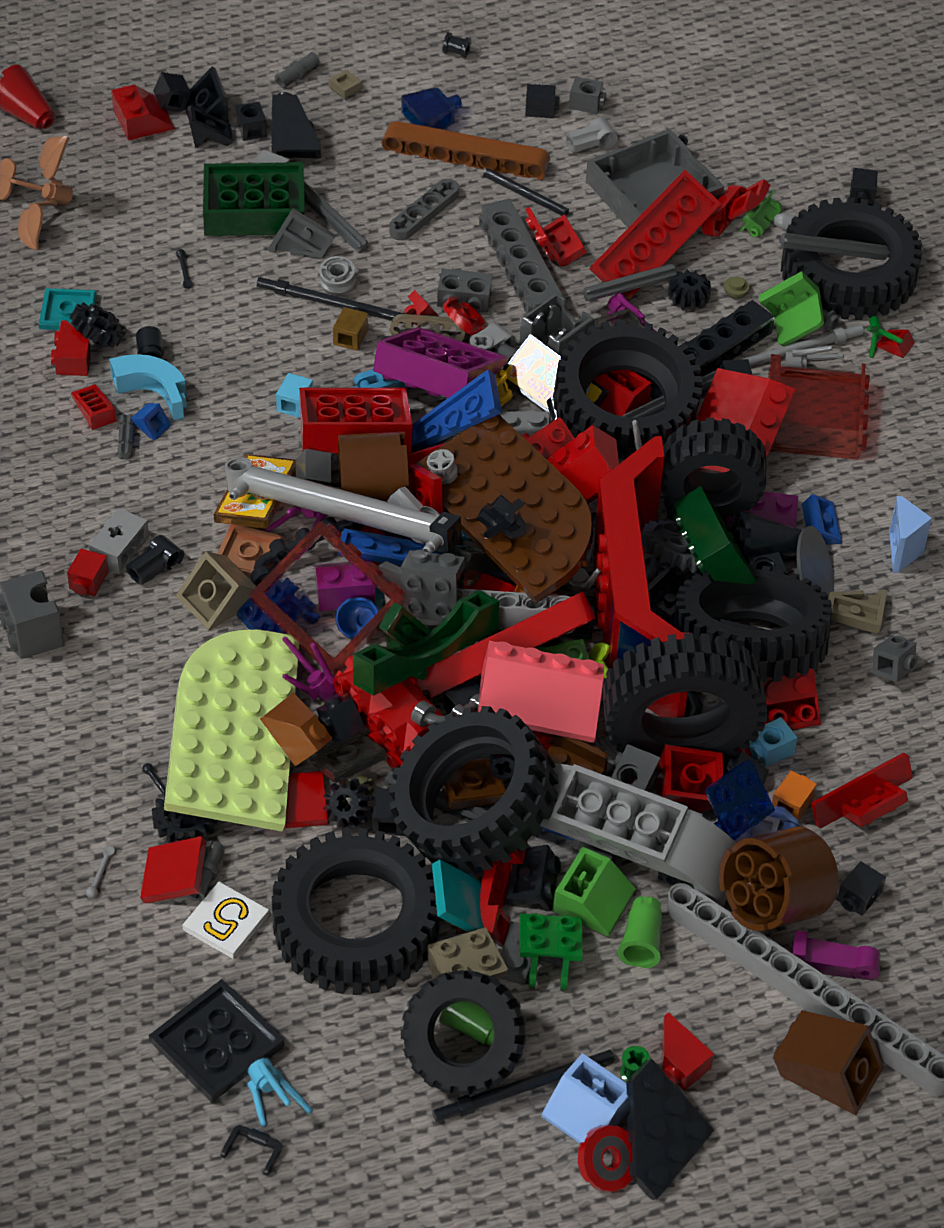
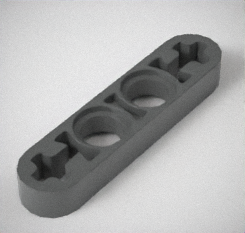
M443 179L391 220L389 224L390 236L395 240L401 241L410 238L457 199L459 195L458 183L452 179ZM432 201L437 202L438 204L435 206H430L426 203ZM418 214L421 215L422 218L414 219L410 216Z

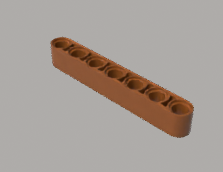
M393 121L388 125L381 142L382 147L386 151L392 150L396 151L395 153L409 156L418 155L420 158L430 160L439 159L443 160L442 162L457 165L465 164L467 167L478 169L489 168L498 173H513L514 176L537 178V180L544 178L550 161L549 153L541 148L400 121Z

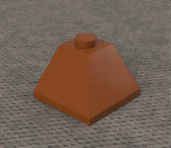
M294 692L260 718L295 766L333 739L325 726L321 724L315 714Z

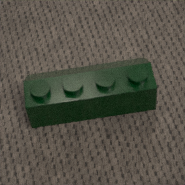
M701 486L673 503L677 512L673 517L681 528L680 531L688 543L687 546L703 574L708 571L714 581L744 584L756 582L726 521Z

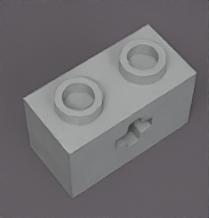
M118 508L112 517L107 518L101 531L91 538L88 549L92 552L107 555L108 569L120 574L149 538L148 522L144 518Z

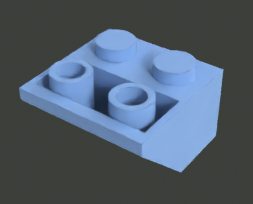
M582 1053L563 1074L542 1113V1118L581 1144L588 1136L586 1134L590 1129L600 1125L617 1126L630 1111V1096H627L626 1083Z

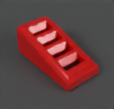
M96 384L71 392L73 400L91 430L117 422L116 411L113 405Z

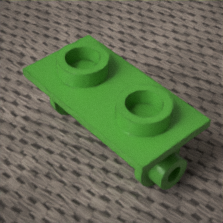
M774 190L755 207L757 209L755 212L751 209L742 219L745 224L739 231L742 232L746 228L753 237L761 236L774 220V217L781 212V203L771 198L775 193Z

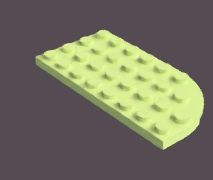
M238 630L208 640L189 657L183 668L177 688L164 810L283 831L286 819L290 759L260 718L293 692L295 694L296 687L283 679L282 675L288 674L296 679L298 659L283 642L282 638L286 636L299 650L300 637L264 630Z

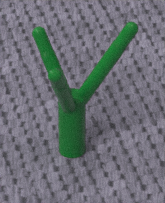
M872 316L869 319L870 326L867 327V331L872 332L870 358H874L877 339L881 335L899 344L903 343L901 338L881 328L878 317Z

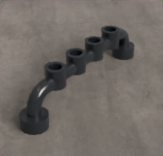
M326 517L320 523L321 529L313 533L308 528H301L295 533L296 540L286 544L283 539H275L269 545L270 551L264 553L256 560L250 579L259 590L268 589L275 582L272 570L266 566L273 561L284 562L290 557V554L299 550L310 551L315 547L316 543L324 539L335 540L340 537L344 528L361 529L365 525L345 519L336 522L335 518ZM383 530V532H384L385 534H387V535L395 534V533H392V532H388V531H384V530Z

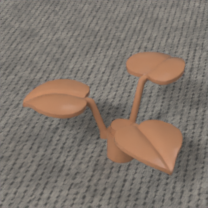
M51 137L44 143L39 164L44 169L42 175L51 181L44 186L14 179L17 169L16 163L8 158L0 162V200H6L9 197L13 183L42 191V196L47 200L45 202L32 203L29 205V210L26 209L21 213L18 223V234L23 243L29 248L39 250L38 239L43 221L42 207H56L57 204L67 206L72 200V187L64 185L62 181L54 178L70 139L69 137Z

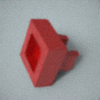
M416 290L408 296L413 304L405 308V314L413 315L416 313V315L439 317Z

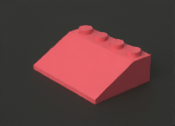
M489 640L482 667L478 712L481 711L482 706H491L495 713H497L499 708L507 710L512 717L517 715L531 730L594 743L602 694L604 664L589 659L581 660L560 653L552 654L539 651L536 648H523L507 642Z

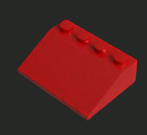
M717 368L696 420L706 421V418H714V420L722 421V418L729 419L733 424H736V422L743 424L746 430H752L757 435V438L762 441L768 458L792 400L795 388L769 378ZM720 466L697 468L707 473L729 471V469Z
M299 388L302 452L305 449L338 455V435L405 432L404 445L407 447V453H411L412 419L406 388Z

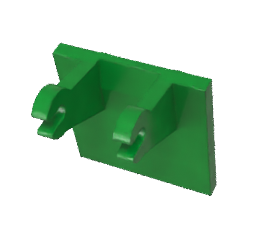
M520 913L519 957L531 958L529 988L535 989L538 956L562 958L560 991L567 990L569 961L582 962L583 958L582 918Z

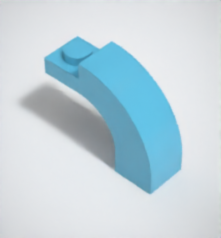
M125 355L109 359L111 377L118 394L138 389L157 392L165 399L173 420L184 418L183 409L187 408L186 382L181 372L175 366L163 359L149 355Z

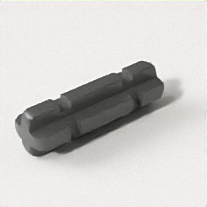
M123 414L120 417L119 445L117 450L119 459H131L133 456L135 424L131 419L133 417L131 414Z

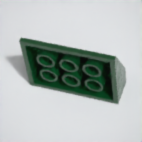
M304 162L204 163V236L276 235L292 208L305 215Z

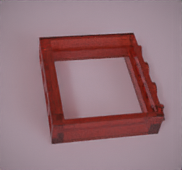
M320 521L249 594V597L287 635L297 640L299 646L319 664L311 648V643H316L331 673L335 676L345 666L344 663L348 657L358 652L377 633L384 615L389 611L394 602L401 606L404 604V598L401 596L404 592L393 581L388 584L381 577L383 572L374 563L366 564L360 558L362 553L352 543L346 545L340 540L341 534L330 523L325 526ZM321 536L390 599L335 658L329 655L265 595Z

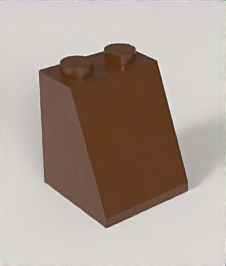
M801 1010L795 1022L791 1023L787 1035L782 1043L777 1046L773 1056L781 1077L854 1115H857L884 1069L868 1025Z

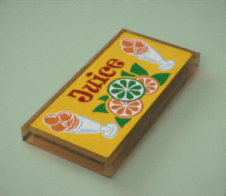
M246 454L244 457L250 459L252 465L293 477L296 474V459ZM226 490L214 512V522L267 529L281 502L251 493L232 500L229 497V491Z

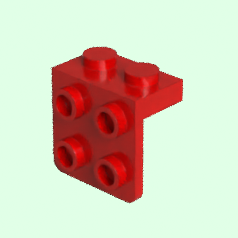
M531 208L525 209L529 216L525 220L533 232L537 230L534 236L542 249L547 246L544 251L551 262L556 260L560 267H564L587 253L565 214L543 228Z

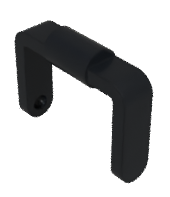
M243 1125L235 1126L221 1151L220 1157L226 1158L238 1135L261 1146L272 1148L274 1151L263 1170V1175L268 1177L282 1151L281 1142L255 1128L250 1129Z

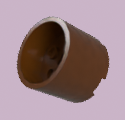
M405 432L338 435L340 489L385 502L399 488L406 487L408 489L407 447L404 445Z
M792 827L744 838L738 841L732 848L726 850L719 868L720 891H725L728 902L733 909L730 914L741 925L755 931H765L818 917L831 907L838 890V869L831 849L817 833L803 827Z

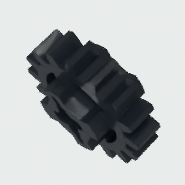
M84 302L81 305L77 304L69 317L72 320L71 324L77 326L76 331L82 333L84 338H88L93 343L103 347L106 344L111 348L114 345L119 346L126 334L123 330L124 326L118 324L120 320L112 312H107L98 305L90 304L88 306Z
M166 791L163 792L164 800L158 798L155 800L156 807L152 808L153 828L158 829V836L160 838L167 835L168 843H172L174 840L182 841L200 836L206 840V832H214V824L218 822L216 819L164 810ZM165 816L168 817V821H171L170 824L166 821Z

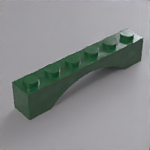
M478 590L458 600L446 618L429 634L418 641L395 648L383 647L374 643L354 653L353 684L375 696L498 631L500 601Z

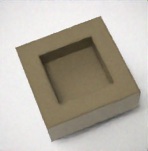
M346 69L329 79V87L345 99L362 89V80Z

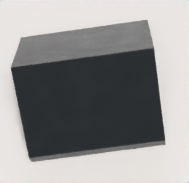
M212 66L190 88L191 95L185 106V111L189 119L188 107L192 105L229 123L228 99L217 70Z

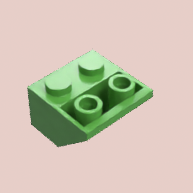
M582 847L555 891L553 912L561 916L582 918L583 926L609 937L635 893V887L611 859Z

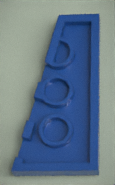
M486 370L413 423L411 447L417 451L425 449L502 413L495 374L490 370Z

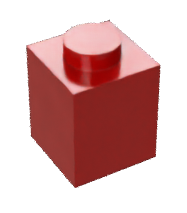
M81 548L67 571L69 589L79 595L88 594L96 596L109 573L107 555Z

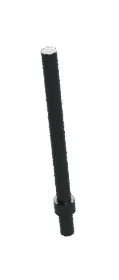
M258 277L256 283L257 287L275 291V294L281 296L288 294L339 308L346 307L391 321L395 316L405 314L290 285L289 281L281 279L274 281Z
M610 1049L589 1056L590 1059L600 1066L614 1062V1055ZM574 1062L472 1097L464 1095L456 1098L454 1103L432 1110L434 1120L439 1122L457 1115L464 1117L473 1114L474 1109L559 1081Z

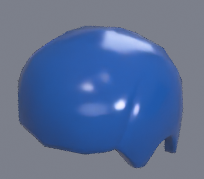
M358 597L345 600L338 607L335 620L338 630L347 638L367 640L376 635L380 630L379 626L382 622L380 608L372 600Z

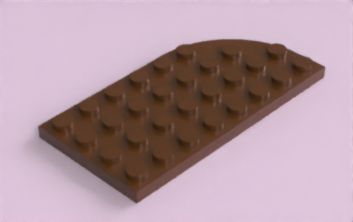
M498 414L471 426L436 449L451 451L458 469L457 478L449 484L442 485L443 511L461 516V529L535 604L559 589L577 573L583 565L582 560L587 550H590L593 540L592 518L588 504L580 491L504 418ZM429 455L415 464L430 471L427 465ZM499 495H502L511 503L519 498L525 504L515 514L521 516L524 520L526 531L517 539L508 538L503 531L488 539L483 535L487 527L478 521L476 517L486 504L489 503L491 505Z

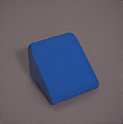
M159 403L146 404L131 418L134 424L154 441L171 426Z

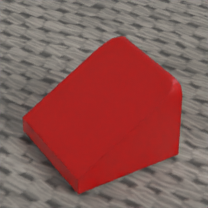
M887 330V332L901 338L903 343L899 344L883 336L876 347L904 358L915 344L910 330Z

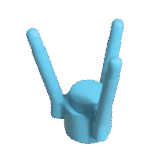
M262 1058L250 1065L248 1074L252 1080L248 1082L247 1086L252 1093L262 1127H265L267 1122L259 1094L260 1090L264 1093L275 1090L284 1104L289 1106L291 1101L282 1089L283 1087L307 1113L312 1112V1108L288 1083L280 1070L274 1068L270 1059Z

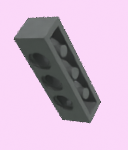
M627 744L624 752H619L613 764L615 771L611 778L622 782L627 777H633L637 781L630 784L631 786L650 792L660 773L661 759L656 755ZM579 840L575 842V846H578V853L582 847H585L611 859L614 864H616L619 858L618 855Z

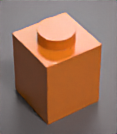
M791 770L773 794L771 806L786 808L799 821L814 800L817 783Z

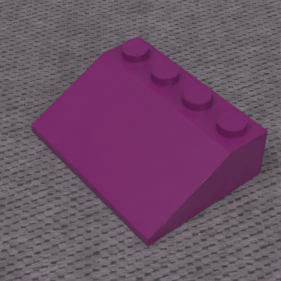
M417 327L379 340L377 342L373 371L382 374V377L387 380H400L405 382L407 387H420L427 390V393L430 395H443L449 398L486 370H490L496 375L507 363L508 357Z

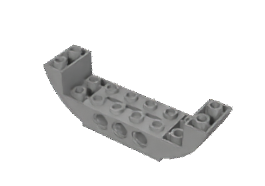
M555 763L553 770L558 775L559 783L552 786L558 793L557 801L550 802L549 807L553 813L549 820L543 819L540 826L694 885V889L724 907L727 897L725 891H720L719 868L726 850L736 844L729 835L710 821L689 810L685 805L576 764L571 766Z

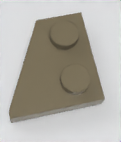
M863 590L849 593L843 591L830 592L828 600H831L832 603L831 621L878 634L882 624L888 590H878L877 595H864Z

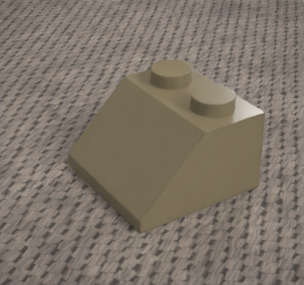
M205 551L175 596L207 630H211L244 611L259 589L226 555Z

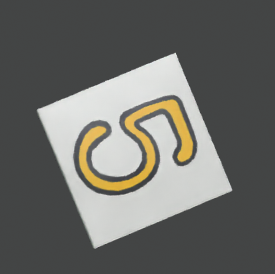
M218 882L182 926L185 932L234 959L267 919L269 909Z

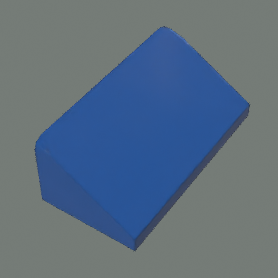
M811 494L801 504L805 526H814L822 535L826 545L842 544L834 502Z

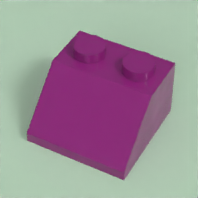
M362 560L313 565L319 611L337 610L349 598L361 597L370 599L375 603V581L371 561Z

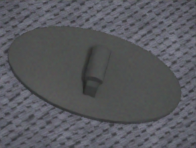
M807 526L799 535L797 569L793 573L800 575V581L805 578L811 580L812 586H820L821 592H826L829 596L830 592H834V577L829 552L820 532L814 526Z

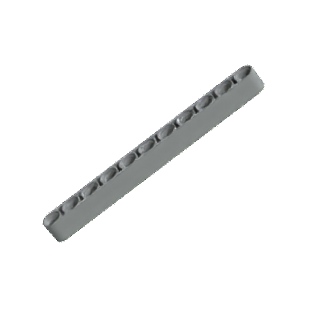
M679 883L670 888L667 913L674 921L807 1011L851 1022L860 1021L864 1025H868L881 1061L928 1093L937 1096L944 1095V1078L934 1076V1074L944 1077V1055L761 932L741 925L730 914L731 912L692 886ZM777 969H782L786 972H780ZM803 986H807L812 989H805L803 988ZM829 1004H835L838 1007H832ZM881 1039H887L890 1042H884ZM908 1056L914 1057L917 1060H911L908 1058Z

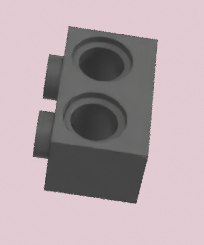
M442 268L438 285L437 307H443V304L449 297H457L458 300L456 302L459 304L465 302L477 312H488L493 274Z

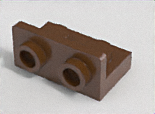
M553 734V744L547 751L554 763L571 766L576 764L602 775L606 774L607 753L578 739Z

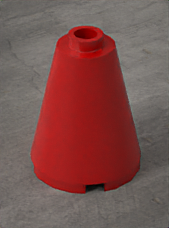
M17 64L2 71L1 73L4 76L0 79V109L40 130L50 127L54 121L55 113L27 69Z

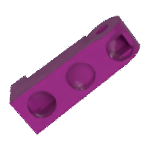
M795 930L791 953L820 973L871 981L879 977L881 954L876 948L870 946L855 947L807 938L808 932Z

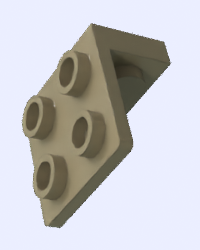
M486 927L427 945L429 970L433 979L437 975L456 970L475 971L494 978L508 974V968Z

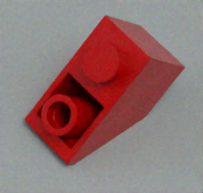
M61 320L60 330L55 331L54 345L56 349L51 350V365H55L56 375L88 376L91 361L90 342L87 338L83 337L82 333L76 331V328L67 320Z

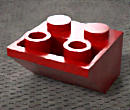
M614 370L594 379L595 382L610 392L600 406L601 409L609 413L623 416L650 402L651 382L633 371Z
M809 668V673L805 675L797 672L796 678L788 679L785 675L782 676V681L774 682L772 677L766 678V682H763L768 717L767 722H764V724L782 718L791 730L821 725L813 669Z

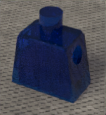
M436 87L401 96V113L411 124L443 130L454 124L455 110L462 108V101L459 95L455 94L446 97Z

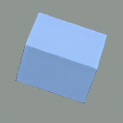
M903 496L896 497L889 529L893 573H899L924 553L932 520L929 515Z

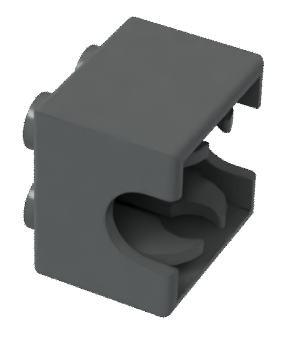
M556 293L521 318L519 345L521 346L531 334L561 356L563 349H567L568 342L571 339L576 341L578 333L583 331L587 335L588 327L595 325V319L583 311L581 320H576L567 309V299Z
M43 571L0 582V611L3 612L0 613V621L3 629H7L10 633L7 634L11 650H17L20 658H26L64 646L59 609L54 600H48L46 588L48 582Z

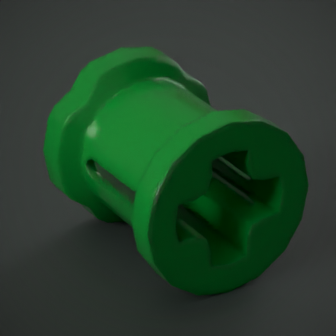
M631 1046L624 1050L620 1076L625 1083L645 1060L650 1059V1054L645 1048Z

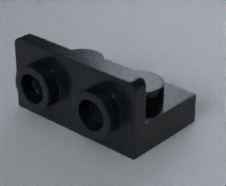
M548 844L527 847L523 864H512L506 898L511 906L539 902L545 911H552L555 891L557 889V877L561 872V862Z

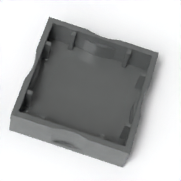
M671 129L642 139L631 146L616 149L587 160L586 182L627 228L684 170L688 171L717 200L724 193V185L705 165L694 158L689 148Z

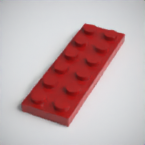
M684 170L591 265L589 270L604 283L662 267L722 203L688 171ZM642 287L622 292L621 294L629 301Z

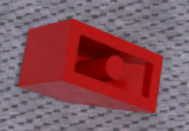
M668 1012L664 1015L662 1026V1071L675 1085H678L685 1091L712 1068L714 1053Z

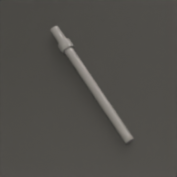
M861 324L846 329L840 327L831 330L829 334L744 359H749L750 367L784 358L786 357V351H793V349L803 350L835 343V345L844 343L846 339L864 334V329Z

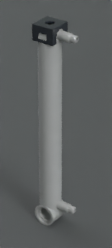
M244 457L232 458L225 463L227 490L232 500L251 493L427 542L423 548L425 554H431L434 551L450 553L462 540L461 516L443 511L439 516L256 467L252 465L250 459Z

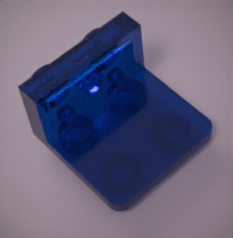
M274 573L269 575L237 611V617L249 630H264L286 634L301 617L311 624L316 623L321 618L314 610L317 605L305 594L301 597L297 593L300 588L290 578L287 577L283 580Z
M752 761L742 762L709 785L705 791L718 819L714 825L719 827L734 841L776 811Z

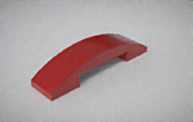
M517 849L510 854L512 858L510 861L503 863L501 860L493 863V869L484 871L480 892L481 917L484 928H487L491 938L501 947L504 946L511 918L502 908L512 864H523L526 849L523 852Z

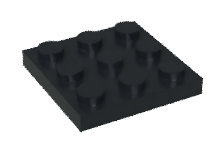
M223 979L219 980L149 1034L150 1043L211 1103L246 1077L251 1064L262 1058H270L285 1046V1039Z

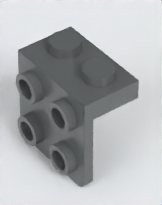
M410 550L400 567L401 605L416 618L443 621L458 602V580L465 568V557L455 556L450 553L425 554L423 550Z

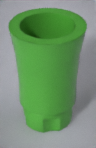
M640 896L633 902L625 933L617 951L619 959L626 965L652 968L660 962L662 915L661 903L656 898Z
M462 1001L453 1003L442 1011L439 1018L440 1024L458 1030L483 1045H492L494 1039L493 1022L489 1014L482 1007L472 1002Z

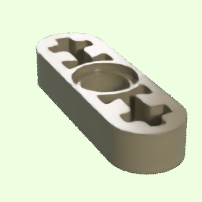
M399 314L392 319L390 325L391 335L402 333L397 327L400 322H404L405 327H409L405 331L414 329L413 325L415 322L417 327H421L425 323L432 324L435 327V333L438 334L440 324L443 325L442 330H450L451 326H456V330L461 331L457 332L456 336H451L450 331H443L442 335L462 341L465 336V331L457 326L449 317Z

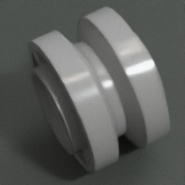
M333 256L324 260L320 265V284L326 293L341 296L354 290L356 286L355 266L350 259L343 256Z

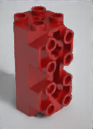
M352 655L344 663L347 666L346 670L343 673L339 670L333 679L335 692L340 694V696L353 698L365 727L369 728L371 732L367 735L370 745L375 750L380 749L385 756L387 764L390 768L395 769V767L397 768L403 763L400 757L404 750L409 752L415 745L412 740L417 735L422 738L430 731L428 729L430 724L421 727L411 720L413 709L423 700L431 705L433 704L409 678L375 696L353 684ZM436 709L435 714H436V715L443 716V715Z

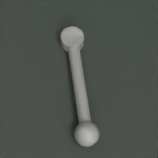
M113 846L103 848V860L92 886L86 890V895L89 898H95L98 895L97 887L110 857H113L115 854Z

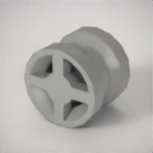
M440 449L428 456V468L430 472L442 478V485L449 484L457 478L458 469L451 451Z

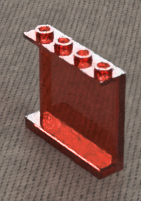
M771 354L768 378L795 388L771 451L859 460L860 452L866 451L867 435H863V430L866 431L868 425V415L864 414V410H868L869 395L864 394V392L869 389L870 375L865 374L866 364L862 363L860 374L781 366L782 355Z

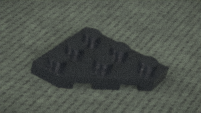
M651 1058L645 1060L626 1082L627 1096H630L631 1115L627 1116L628 1143H632V1162L629 1163L630 1177L650 1199L656 1200L715 1130Z

